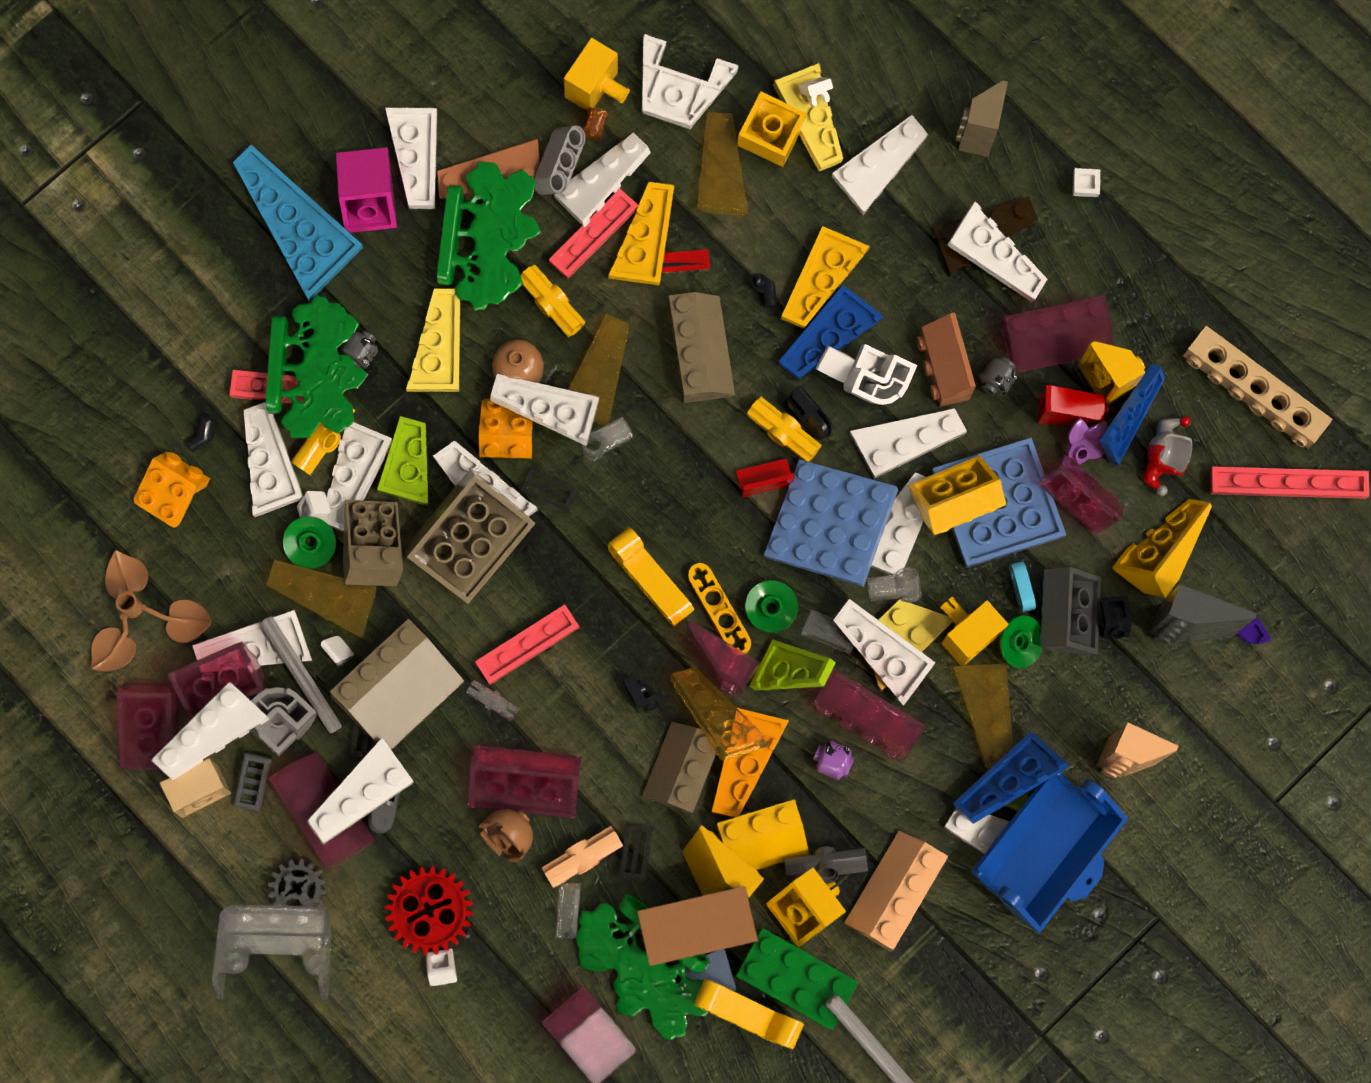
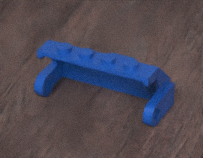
M1060 772L1038 785L972 869L971 873L984 887L996 895L1021 923L1040 933L1066 899L1075 901L1086 898L1102 878L1104 858L1101 854L1128 818L1099 785L1086 779L1078 788Z

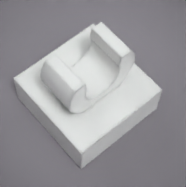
M819 77L798 84L800 94L808 96L810 106H817L816 97L819 94L821 95L822 102H829V94L826 91L833 89L831 78Z
M1075 168L1073 171V196L1099 197L1100 169Z

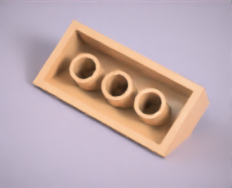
M1126 723L1108 738L1096 767L1101 768V773L1110 778L1116 779L1117 776L1121 778L1158 764L1176 752L1178 745L1135 725Z
M898 831L844 924L886 950L893 951L948 856L926 842Z

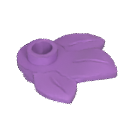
M1078 418L1068 433L1069 444L1066 447L1068 460L1078 465L1086 462L1088 459L1101 457L1105 452L1100 439L1108 429L1107 423L1103 421L1088 428L1084 420Z

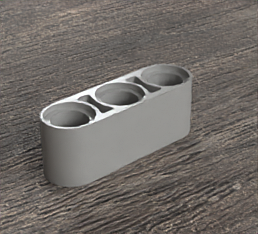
M561 127L553 131L534 178L536 183L535 190L538 194H561L566 190L585 143V133L581 127Z

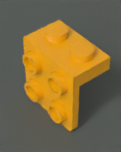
M483 399L479 426V457L532 459L533 421L490 401V399Z
M166 451L152 459L134 497V502L171 527H177L180 525L194 494L206 488L210 478L205 476L199 468L183 462L177 454Z

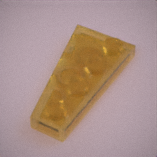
M707 112L697 211L748 217L733 114Z
M608 314L605 315L568 389L599 397L593 422L609 428L630 327V324Z
M274 560L267 582L269 588L363 639L377 587L371 585H345L344 578Z
M1006 664L953 666L952 669L957 678L959 690L965 702L983 762L988 771L1013 748Z
M696 667L672 674L670 681L721 761L768 746L770 740Z

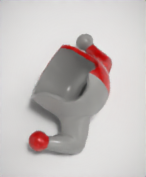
M1182 416L1180 419H1160L1156 427V436L1148 445V464L1144 471L1143 480L1148 486L1155 489L1159 496L1166 495L1168 490L1165 485L1159 483L1158 477L1163 473L1182 476L1189 465L1192 454V440L1186 436L1175 434L1172 430L1177 426L1188 427L1191 420L1187 416Z

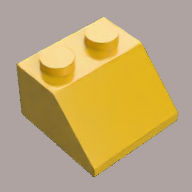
M760 92L738 135L737 146L783 167L795 145L807 113Z

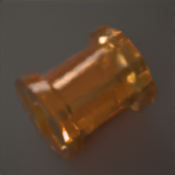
M590 107L587 111L589 116L586 125L582 129L585 137L597 141L602 140V130L605 121L609 120L610 114L603 109Z

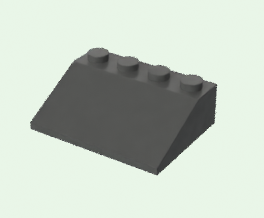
M1179 584L1158 605L1148 634L1155 636L1154 639L1164 644L1232 638L1256 618L1257 613Z

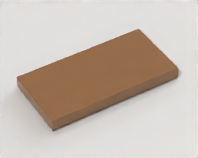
M746 886L638 911L650 966L758 941Z

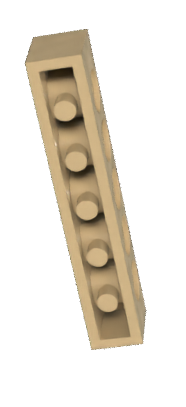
M1205 326L1183 355L1191 367L1201 369L1207 374L1210 381L1224 386L1229 390L1228 393L1233 398L1244 401L1249 405L1253 413L1258 416L1263 415L1271 421L1272 427L1280 432L1284 431L1292 437V441L1300 447L1309 449L1333 420L1208 326ZM1208 354H1215L1219 358V363L1212 362ZM1229 370H1237L1240 374V378H1233L1230 375ZM1250 385L1258 386L1261 394L1253 393ZM1276 400L1280 402L1282 410L1275 409L1271 401ZM1293 416L1300 417L1303 421V426L1295 424Z

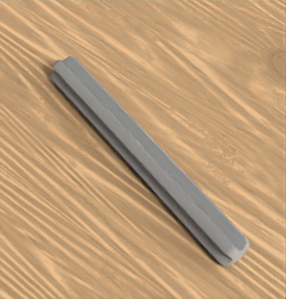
M272 616L267 617L260 623L263 630L328 732H336L342 727L341 723Z
M832 995L826 1001V1006L893 1083H914L839 996Z

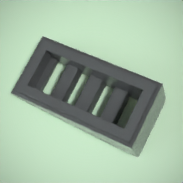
M250 751L244 753L233 806L261 811L273 756ZM252 761L264 764V767L258 768L250 766V762ZM250 772L262 776L261 779L247 777V774ZM245 783L257 785L259 790L245 788ZM242 794L257 796V800L243 799Z

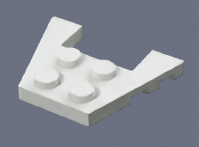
M645 34L643 41L642 113L691 129L737 73L738 65L716 59L707 82L659 66L666 47V41Z

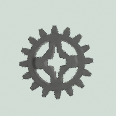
M300 859L298 865L293 860H289L288 868L280 864L281 873L273 872L271 875L276 880L275 882L268 883V886L274 889V892L269 893L268 897L276 898L272 906L274 908L282 906L280 911L282 915L290 911L292 919L296 918L297 913H300L302 918H306V911L308 910L314 914L317 913L314 906L316 904L324 905V902L320 900V896L328 895V892L322 889V886L328 884L327 880L319 879L323 874L322 870L314 872L315 864L312 862L308 867H305L304 859ZM303 871L308 873V875L296 877L292 872ZM284 879L286 881L285 891L280 894V886ZM295 883H298L299 885L304 884V886L301 888L303 892L301 895H298L297 893L292 894V892L295 890L293 887ZM315 885V894L314 897L311 899L310 890L311 887ZM295 900L300 901L303 906L292 907L287 904Z

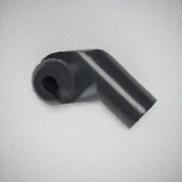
M761 273L752 274L749 278V283L763 295L764 307H777L775 283Z

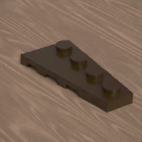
M1030 197L982 211L988 219L991 218L997 224L996 227L1006 238L1009 237L1010 239L1038 221ZM963 218L933 227L932 229L949 277L966 265L968 266L973 263L947 245Z

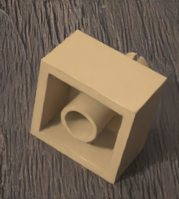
M210 758L173 781L168 778L160 782L173 812L182 818L231 794L218 765Z

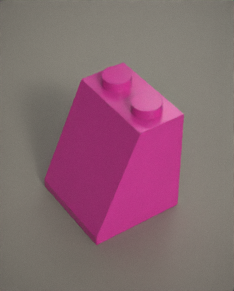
M388 148L336 153L338 194L344 228L349 233L397 228Z

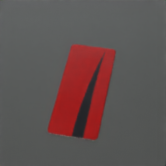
M707 249L664 253L662 273L710 269L709 251Z

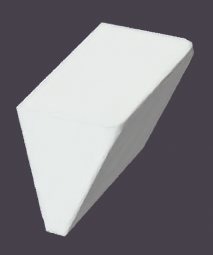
M827 346L816 369L844 383L855 364V359L844 352Z
M307 491L297 505L300 518L313 516L323 519L330 514L326 494L321 491Z
M334 636L321 642V647L338 667L344 665L354 656L352 650L340 636Z
M449 949L448 952L440 950L438 955H435L434 952H428L426 964L430 985L437 986L457 982L453 949Z

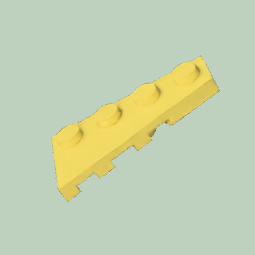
M819 63L775 80L773 86L781 101L807 113L799 135L818 171H822L841 163L843 160L837 132L833 127L831 119L830 106L828 107L827 102H822L820 94L816 97L817 106H810L808 96L800 94L798 84L821 77Z
M434 289L425 319L424 330L420 337L419 348L412 366V373L407 384V392H459L460 299L455 295V289Z

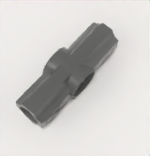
M823 846L816 849L813 854L784 859L787 882L796 880L813 867L825 883L837 880L839 875L868 871L865 848L836 851L833 847Z

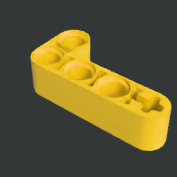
M627 527L608 543V550L614 559L673 627L694 611V607L644 549L642 540L631 527Z
M704 979L693 1004L761 1038L792 1050L804 1026L803 1023L791 1017L768 1009L707 979Z

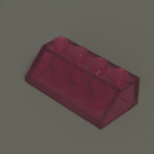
M1105 295L1004 316L1000 325L1008 358L1016 365L1015 370L1017 373L1081 360L1089 345L1094 341L1113 346L1112 320Z
M835 669L832 670L825 686L822 687L813 703L817 706V712L827 718H830L832 715L840 720L838 724L850 732L856 730L863 735L861 738L872 746L876 744L886 749L884 753L895 760L899 758L905 760L926 725Z
M474 745L470 764L468 807L490 810L512 809L527 814L575 819L582 756Z
M318 752L290 763L269 777L270 782L329 871H332L375 842L362 819L324 845L307 822L339 786Z

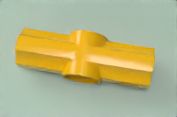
M536 265L530 266L521 274L522 285L535 299L534 301L540 311L547 318L551 317L568 338L580 331L585 325V321L568 303L569 300L565 293L556 284L553 285Z
M763 397L757 399L747 412V416L765 429L767 435L776 444L783 448L786 446L806 462L811 461L822 446L801 429V425L797 420L787 413L782 414Z
M320 423L313 434L306 438V441L291 462L311 475L325 453L332 452L338 447L341 439L340 434L325 428L324 424Z

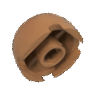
M515 339L507 341L498 348L493 357L492 370L495 379L497 374H501L512 379L539 383L543 376L544 363L542 355L533 344L525 340Z
M499 809L491 813L479 825V828H483L480 835L485 843L499 856L502 854V851L509 855L507 860L510 862L520 861L529 851L533 841V831L529 824L530 820L522 811Z

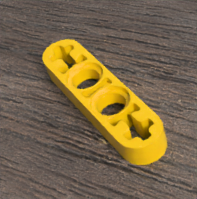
M704 563L694 564L688 574L690 585L731 655L735 657L745 656L751 648V640L711 569ZM695 571L706 572L707 574L704 577L706 584L709 585L712 582L714 586H709L703 592H700L699 589L703 588L701 580L693 579L696 575ZM709 592H716L720 595L721 601L717 605L712 606L706 602L705 597ZM724 614L730 615L734 621L733 625L730 628L721 627L718 622L720 616ZM736 628H739L740 631L736 632L738 640L746 641L743 646L744 650L734 649L732 647L735 643L733 636L730 635L726 638L725 634L732 633Z

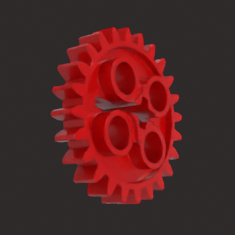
M432 866L430 873L426 874L425 869L420 867V875L417 876L410 870L411 879L407 880L401 876L400 879L403 885L400 887L393 884L392 887L397 893L396 895L387 896L393 901V905L385 906V909L392 911V914L385 917V920L394 922L388 929L390 932L398 931L394 938L396 941L402 938L405 939L402 947L407 948L410 944H413L412 952L415 954L420 947L423 948L425 956H427L429 948H433L435 955L439 954V947L441 946L448 952L449 942L459 945L456 939L457 935L466 937L465 932L462 930L463 926L471 927V924L466 921V917L474 916V913L468 911L466 907L473 905V901L465 900L470 891H461L460 889L463 887L464 882L460 881L455 884L456 875L453 873L447 878L446 869L444 868L439 874H436V869ZM433 886H441L444 891L442 897L437 900L431 899L429 897V890ZM410 897H415L419 902L417 909L412 912L406 911L404 908L405 901ZM447 899L452 900L450 904L435 909L433 911L434 916L431 918L426 914L411 923L407 922L408 918L425 912L427 904L435 907ZM445 910H451L455 914L454 921L448 925L443 924L440 920V916ZM427 922L430 925L429 933L423 937L418 936L415 931L417 924Z

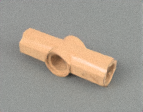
M612 826L592 838L584 839L565 851V854L543 866L542 870L552 887L555 888L576 874L580 875L599 864L601 859L623 847V844Z

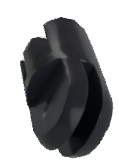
M801 386L797 387L783 403L784 406L814 439L823 440L830 436L833 430L831 420Z

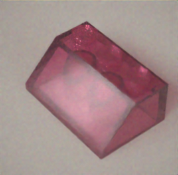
M1066 454L1053 463L1038 483L1040 487L1096 536L1115 524L1122 517L1124 505L1119 502L1118 498L1113 493L1104 489L1095 477L1088 475L1079 467V464L1074 459L1069 458Z
M243 641L167 674L190 721L229 682L246 697L265 690L267 678L256 656Z

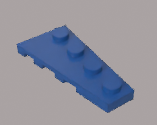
M843 285L778 361V365L799 380L816 368L827 346L841 350L880 322L884 316Z
M1151 364L1148 370L1145 371L1144 376L1100 439V443L1110 463L1119 466L1161 388L1165 375L1160 366Z
M1029 732L963 793L953 805L964 817L974 824L1067 769L1069 766L1066 761L1033 732Z

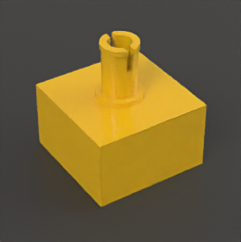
M591 38L564 77L565 98L590 113L604 93L622 104L626 100L630 89L613 80L618 73V53Z
M951 597L948 602H945L940 607L956 624L955 628L946 635L941 644L961 667L965 666L1000 636L1002 631L1009 625L988 600L972 614H967L955 601L954 597Z
M814 867L794 880L766 903L798 948L846 912L836 898L840 891L839 887L837 886L830 890L836 883L834 881L825 883Z

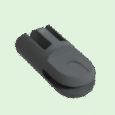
M400 793L392 797V801L388 800L368 814V825L372 831L385 833L392 828Z

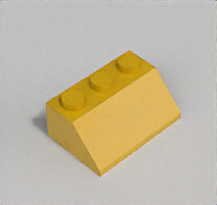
M1096 341L1089 345L1077 365L1094 393L1104 395L1105 404L1109 406L1130 395L1145 374L1143 361L1139 356H1135L1131 350Z
M980 455L908 485L925 524L934 535L946 532L950 528L970 522L976 517L994 512L1006 505L1000 479Z
M795 799L722 821L716 825L720 841L728 848L734 850L744 862L756 870L783 863L787 857L809 854L803 824Z

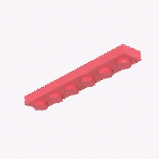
M1211 467L1210 494L1367 499L1369 497V471Z

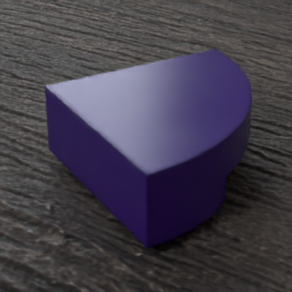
M1258 617L1235 634L1238 638L1249 644H1264L1272 640Z

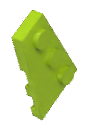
M400 416L377 489L379 493L429 506L425 423Z
M772 639L749 687L755 691L824 687L836 662L831 658Z

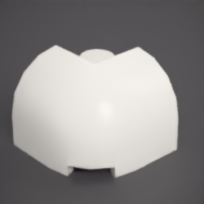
M862 344L855 359V364L844 382V390L869 403L877 405L892 403L901 398L906 392L917 365L897 355H887L866 344Z

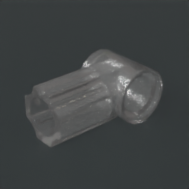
M621 417L597 431H591L588 443L597 441L601 446L598 450L591 451L582 444L583 455L589 460L600 459L604 453L633 438L630 427L624 418Z
M906 567L898 570L895 575L868 578L871 601L899 598L902 602L910 603L919 600L922 596L919 572L915 568Z

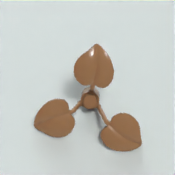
M115 551L108 563L105 585L107 592L116 599L117 609L122 612L120 619H122L123 633L117 628L109 627L101 630L95 636L91 648V668L102 672L114 671L124 667L132 660L136 652V643L131 638L126 637L129 633L127 618H136L142 611L168 621L166 632L173 641L178 643H188L198 638L210 626L211 618L201 605L191 600L173 602L169 608V616L144 605L133 592H140L146 586L148 581L146 566L138 559Z

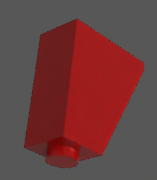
M1046 385L1038 399V424L1072 426L1078 418H1081L1088 427H1092L1108 419L1109 405L1105 404L1104 395Z

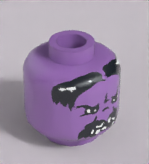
M830 740L824 747L819 745L813 760L817 761L816 769L819 773L839 780L842 776L847 777L855 757L851 756L852 751L850 748Z

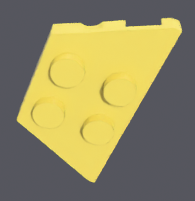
M898 600L879 619L880 622L921 652L953 623L949 616L903 600ZM873 669L878 689L882 692L887 685Z

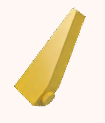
M1188 499L1165 518L1166 523L1156 531L1154 529L1149 530L1146 533L1147 538L1141 543L1130 545L1114 564V571L1144 594L1166 598L1181 577L1212 508L1211 503Z

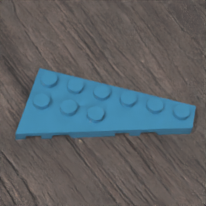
M250 145L233 164L310 302L363 249V245L256 148Z

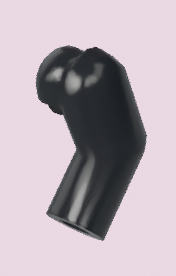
M207 414L201 415L198 418V434L186 441L192 452L205 446L214 438L216 424L214 419Z

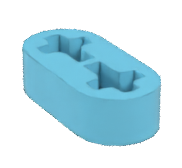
M1022 561L1009 564L1010 576L1020 611L1034 610L1036 608L1035 598L1025 563Z

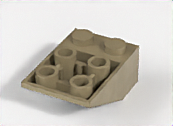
M345 500L343 542L345 585H398L403 572L398 502Z

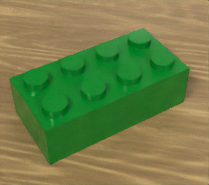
M762 928L757 936L758 941L752 945L735 978L830 1032L833 1031L838 1019L826 1006V1001L835 994L847 1005L858 981Z

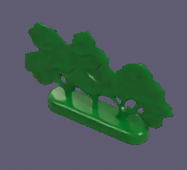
M479 162L477 168L471 170L466 175V181L473 190V197L468 202H464L462 186L449 185L437 269L438 284L448 286L453 283L455 266L459 265L463 269L465 277L455 287V295L460 300L469 301L475 311L484 310L488 304H499L507 298L508 294L514 293L522 286L523 282L519 270L514 264L509 262L506 254L509 250H520L525 245L527 239H532L541 233L535 219L523 215L520 211L528 201L532 200L536 185L534 178L528 176L527 172L521 169L518 172L511 173L505 179L497 164L491 162ZM478 199H483L484 201L483 204L475 203ZM463 209H467L475 214V219L470 224L468 230L460 229ZM459 236H469L475 241L474 251L466 258L457 255ZM474 255L478 256L476 261L471 260V257ZM467 264H475L480 269V274L475 275L469 271L471 266H467ZM468 276H471L474 282H469Z
M316 295L310 303L299 304L293 309L292 316L295 322L300 325L298 331L293 336L288 335V320L285 316L272 317L266 410L268 414L280 413L283 406V397L289 398L292 402V407L282 417L281 424L290 431L292 438L310 437L320 423H323L325 428L335 433H340L344 428H349L354 422L353 405L348 402L343 393L346 390L358 388L368 375L362 368L354 366L355 361L348 354L340 355L337 352V348L342 343L347 342L357 330L359 322L352 315L347 314L345 308L339 303H329L326 297ZM308 321L310 323L308 326L303 327L304 322ZM311 328L314 329L312 336L300 340V337H304V331ZM308 342L309 347H304L302 343ZM297 344L304 352L302 362L298 365L286 364L287 346ZM285 371H294L298 386L286 391L284 390ZM296 396L304 397V400L297 401Z
M625 894L618 904L619 910L632 921V924L618 923L617 914L608 903L599 904L593 912L581 911V916L578 918L581 928L575 935L576 944L579 948L578 959L580 967L594 972H601L606 969L616 970L618 977L614 980L613 986L615 994L619 997L616 1002L617 1014L636 1016L643 1009H649L652 1026L663 1038L673 1040L675 1037L686 1035V1014L705 1017L709 1013L693 1005L704 980H692L686 977L685 967L696 973H703L709 966L710 960L705 954L679 959L680 963L670 968L665 963L650 966L647 952L639 948L635 941V933L641 929L638 911L649 909L640 900L632 895ZM613 922L616 924V927L610 928L609 924ZM621 929L623 933L629 932L621 939H615L612 936L613 932ZM631 937L633 941L632 945L629 946L627 940ZM678 974L682 977L680 983L675 981Z

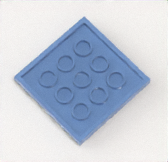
M1032 438L932 469V473L935 474L980 455L1001 481L1006 501L1005 506L952 528L966 568L1066 536Z
M799 459L794 472V483L789 485L764 553L765 558L864 587L898 493L897 486Z

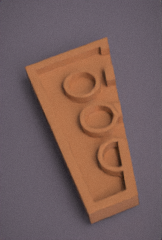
M538 139L437 171L440 199L447 197L449 185L462 186L464 197L473 196V190L466 181V175L471 170L476 169L479 162L496 163L505 179L511 173L518 172L521 169L526 171L528 176L535 178L540 165Z

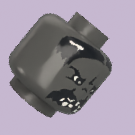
M365 330L362 333L354 332L349 340L340 347V354H348L355 361V367L366 369L379 351L374 343L376 338Z
M1003 356L991 358L979 374V380L983 385L981 387L982 390L991 396L1008 393L1018 378L1015 370L1016 365Z

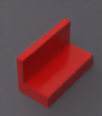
M787 458L736 471L742 498L788 487L791 483H794L795 479L794 473L790 472Z

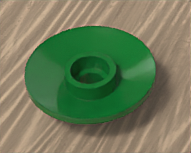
M305 516L296 519L287 527L283 536V548L289 560L295 565L306 569H314L325 565L332 558L336 549V537L330 525L324 520L313 516ZM309 536L314 537L316 543L309 545L306 538Z
M769 580L761 582L751 589L746 598L745 611L748 620L755 628L766 633H777L787 629L794 622L798 612V601L795 593L789 586L779 581ZM773 604L776 607V611L769 613L766 610V606Z
M1020 615L1012 618L1008 622L1009 625L1002 631L1000 650L1002 657L1010 666L1026 668L1032 665L1041 654V626L1034 618Z

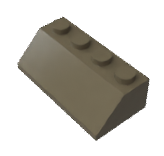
M698 292L669 295L668 306L683 403L735 396L720 296Z

